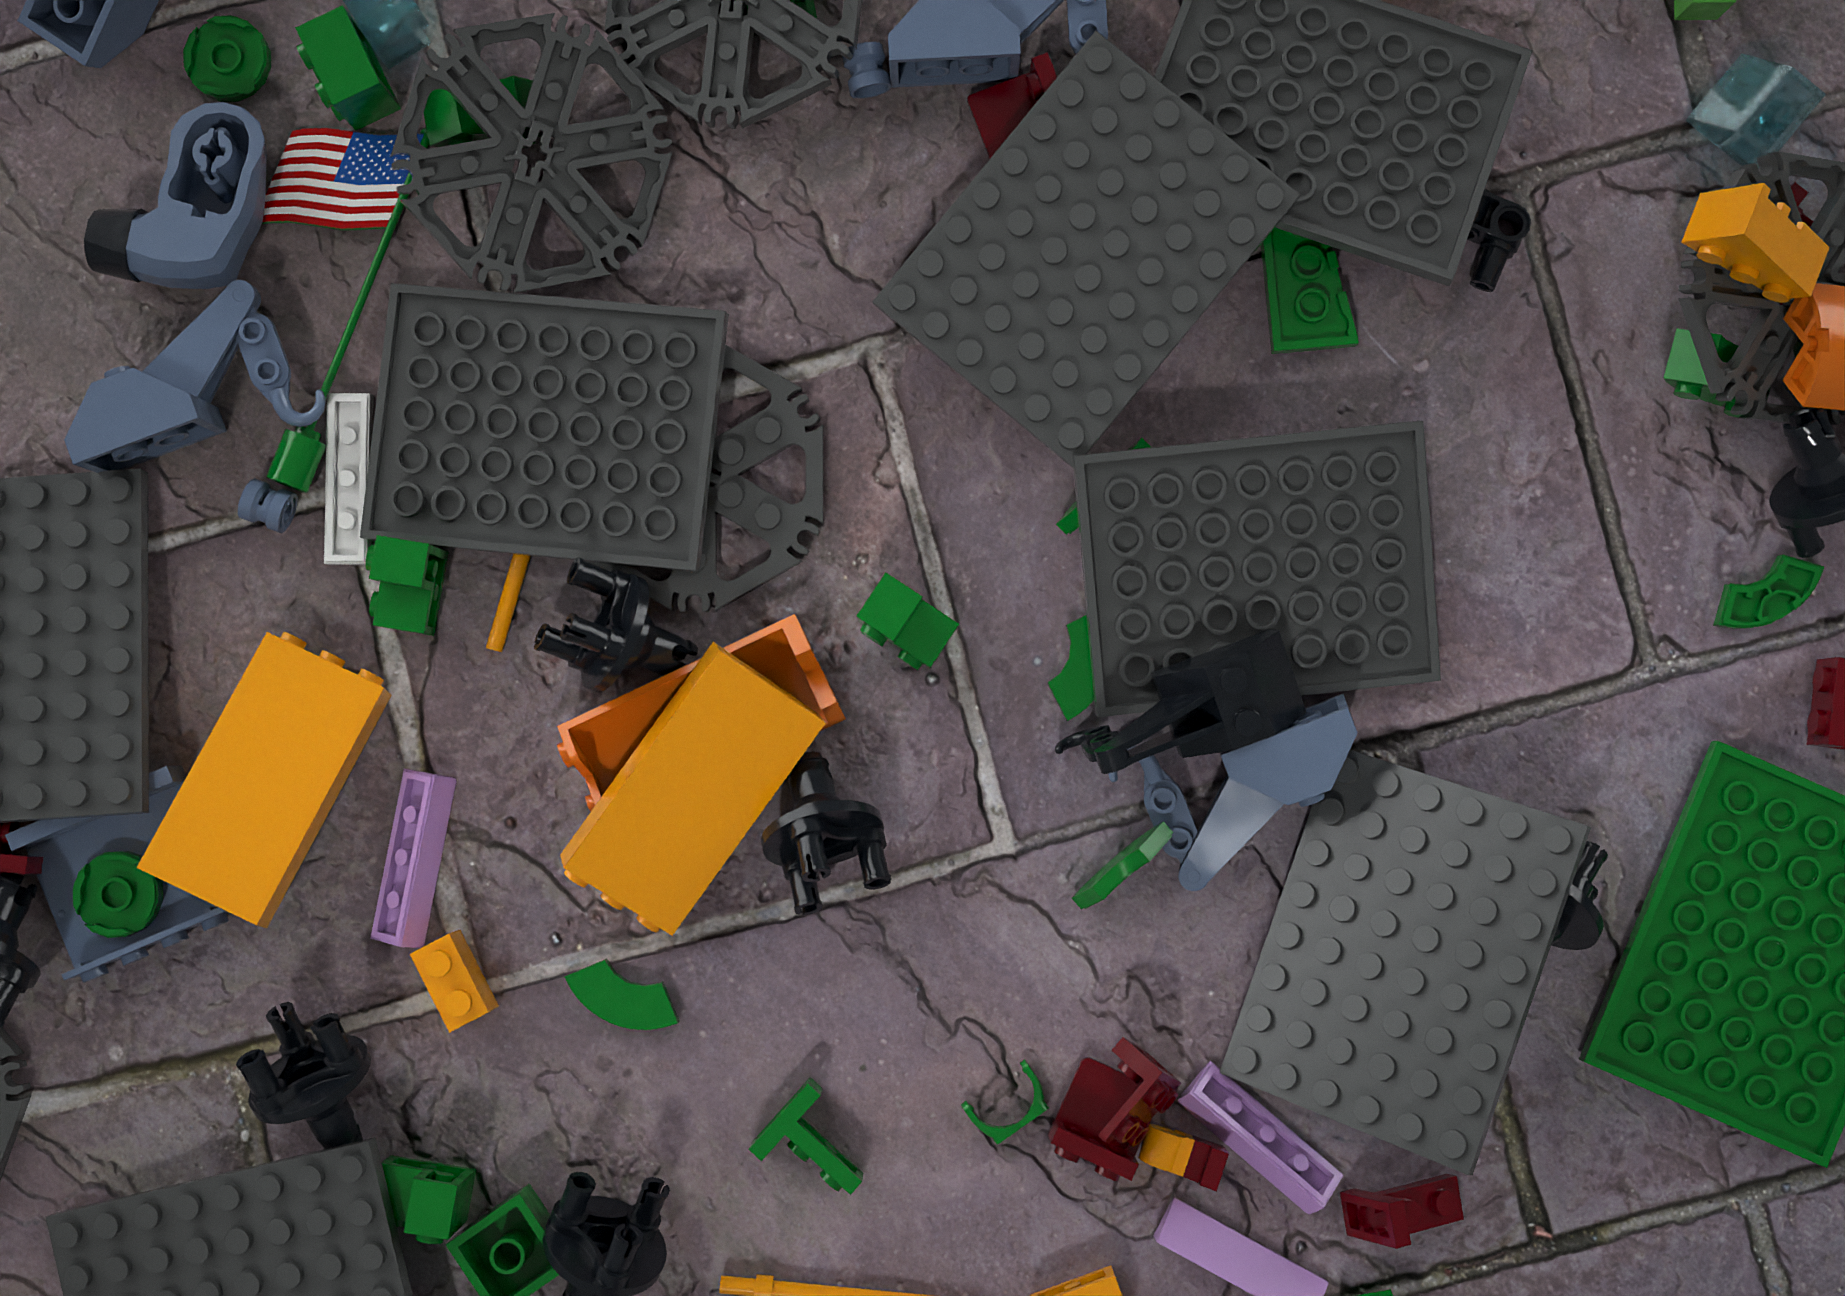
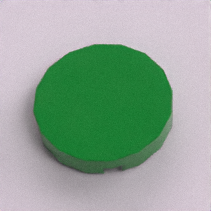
M227 15L212 17L206 20L208 23L202 25L199 29L196 27L189 34L183 49V63L192 83L207 97L220 102H239L253 96L266 83L271 70V51L264 36L252 24L236 16Z
M130 851L105 852L92 859L89 864H86L78 872L73 886V906L77 915H80L86 923L84 925L92 932L107 938L127 937L146 929L158 916L164 900L163 882L161 879L136 868L143 856Z

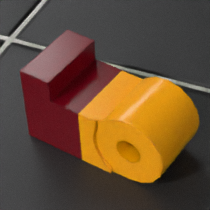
M1149 1124L1150 1130L1144 1138L1138 1158L1153 1167L1199 1183L1200 1186L1217 1192L1229 1156L1225 1147L1176 1129L1171 1130L1159 1125Z

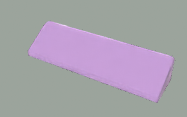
M404 769L370 939L399 947L421 948L424 946L456 786L455 778Z
M1212 1061L1208 1062L1184 1090L1177 1102L1305 1213L1312 1214L1324 1209L1342 1179L1343 1174L1233 1079L1219 1073L1220 1068Z
M1173 1197L1153 1235L1156 1242L1254 1296H1324L1329 1283L1322 1277Z

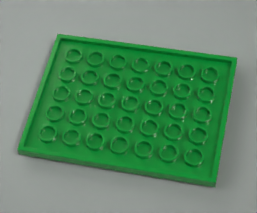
M1711 741L1579 1060L1827 1168L1845 1126V795L1725 743Z

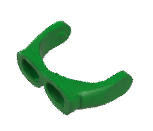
M1025 1059L1020 1062V1065L1022 1066V1071L1032 1081L1034 1098L1030 1109L1022 1119L1004 1126L991 1125L982 1121L975 1113L973 1106L967 1101L961 1104L973 1124L984 1134L992 1137L996 1145L1049 1109L1040 1080Z

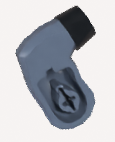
M226 102L205 103L183 114L171 131L167 169L160 184L158 208L149 212L143 209H98L88 219L84 237V251L90 269L97 273L138 283L144 281L169 288L210 289L227 286L232 281H235L248 249L258 234L264 216L267 151L260 122L243 107Z

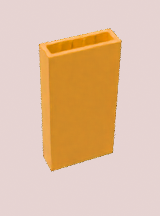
M284 631L280 638L266 632L136 867L263 928H268L392 696L382 687L384 679L362 668L358 675L344 669L343 666L346 661L325 650H322L320 655L317 656L305 650L307 645L305 641Z
M712 642L560 854L563 868L566 869L564 871L565 876L583 888L590 884L602 892L601 898L612 907L622 910L625 906L638 914L636 919L647 929L655 933L662 929L673 936L826 722L812 708L715 642Z

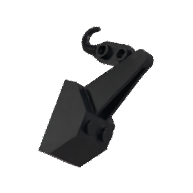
M1272 628L1151 672L1160 699L1157 704L1120 733L1118 731H1111L1109 725L1085 729L1059 741L1055 746V752L1061 754L1069 748L1081 745L1083 753L1090 762H1097L1101 773L1108 774L1122 770L1146 757L1175 746L1182 758L1233 751L1276 735L1307 712L1280 632ZM1169 725V732L1135 746Z

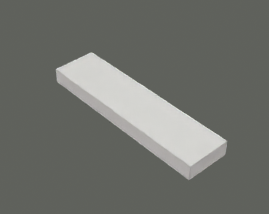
M329 393L327 396L324 564L366 565V555L371 545V540L360 538L373 433L374 396L370 393Z

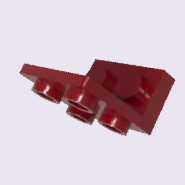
M1048 52L1031 58L1029 73L967 97L968 106L989 159L1056 80L1057 74Z
M1122 1037L1111 1050L1121 1059L1117 1067L1131 1080L1141 1085L1098 1136L1104 1142L1125 1150L1129 1145L1132 1147L1138 1145L1149 1132L1150 1127L1147 1123L1158 1111L1164 1113L1178 1097V1093L1175 1090L1180 1086L1181 1082L1143 1048Z

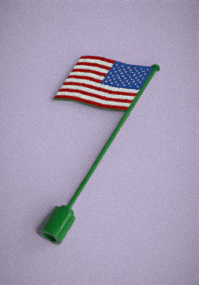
M425 127L420 131L421 134H417L419 143L428 149L429 139ZM332 128L294 130L290 134L265 195L264 216L261 225L295 223L336 230L385 229L321 387V390L324 392L325 401L403 211L404 205L400 200L407 199L409 194L397 193L396 187L407 185L411 182L412 176L410 172L405 169L392 170L391 164L396 160H409L410 157L408 155L390 157L397 135H373ZM317 421L306 427L296 426L294 431L284 430L266 478L297 491L308 493L327 446L319 442L322 434L314 431Z

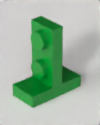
M810 1077L751 1142L748 1150L762 1161L786 1135L790 1139L787 1145L795 1155L805 1162L811 1158L823 1169L819 1174L830 1187L838 1192L843 1188L851 1195L862 1183L864 1173L802 1117L821 1096L823 1090Z

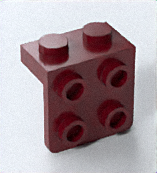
M1845 658L1817 659L1812 680L1813 694L1811 711L1807 722L1808 736L1806 745L1845 750Z
M1091 1057L1083 1058L1048 1132L1050 1143L1056 1146L1054 1152L1075 1163H1078L1080 1157L1096 1164L1095 1172L1110 1180L1118 1182L1120 1176L1132 1181L1139 1166L1135 1155L1141 1142L1135 1147L1129 1145L1124 1150L1104 1142L1098 1135L1141 1084L1135 1083L1123 1072Z

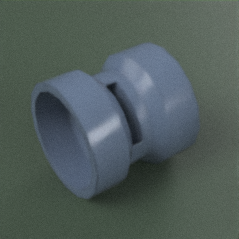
M880 42L857 44V50L853 46L848 47L853 57L851 60H848L842 56L844 68L848 69L850 75H852L848 80L850 96L859 99L869 98L889 91L891 89L889 73L882 69V63L885 60L883 44Z
M254 478L249 481L242 492L238 504V516L252 523L262 521L268 529L283 533L293 520L298 505V496L285 489L275 491L270 488L268 483Z

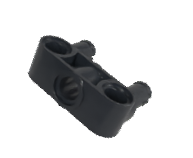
M1487 189L1483 192L1467 240L1479 244L1483 250L1470 285L1485 292H1493L1507 259L1512 258L1514 253H1517L1522 239L1529 232L1531 219L1524 207L1492 194ZM1502 219L1510 222L1514 228V236L1503 234L1498 227V220Z

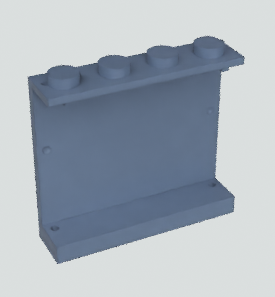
M182 765L165 766L149 773V813L39 820L5 834L11 851L27 850L30 856L43 857L42 873L36 875L74 966L73 970L61 974L63 980L81 977L83 983L94 980L109 973L106 966L120 959L123 966L149 956L147 948L161 942L163 948H167L189 939L187 931L202 925L203 930L207 931L229 921L226 914L230 912L163 880L164 900L158 916L146 929L131 936L107 938L92 932L84 925L86 923L80 915H77L73 906V886L78 872L86 864H89L92 859L105 852L130 851L141 856L144 855L187 777Z

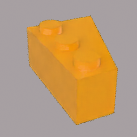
M1765 183L1700 193L1681 243L1697 252L1696 256L1700 260L1720 265L1729 270V275L1734 280L1753 284L1763 290L1762 295L1769 300L1786 303L1792 298L1811 297L1830 247L1805 222H1797V225H1795L1788 218L1791 208L1784 202H1778L1776 206L1768 198L1771 189Z

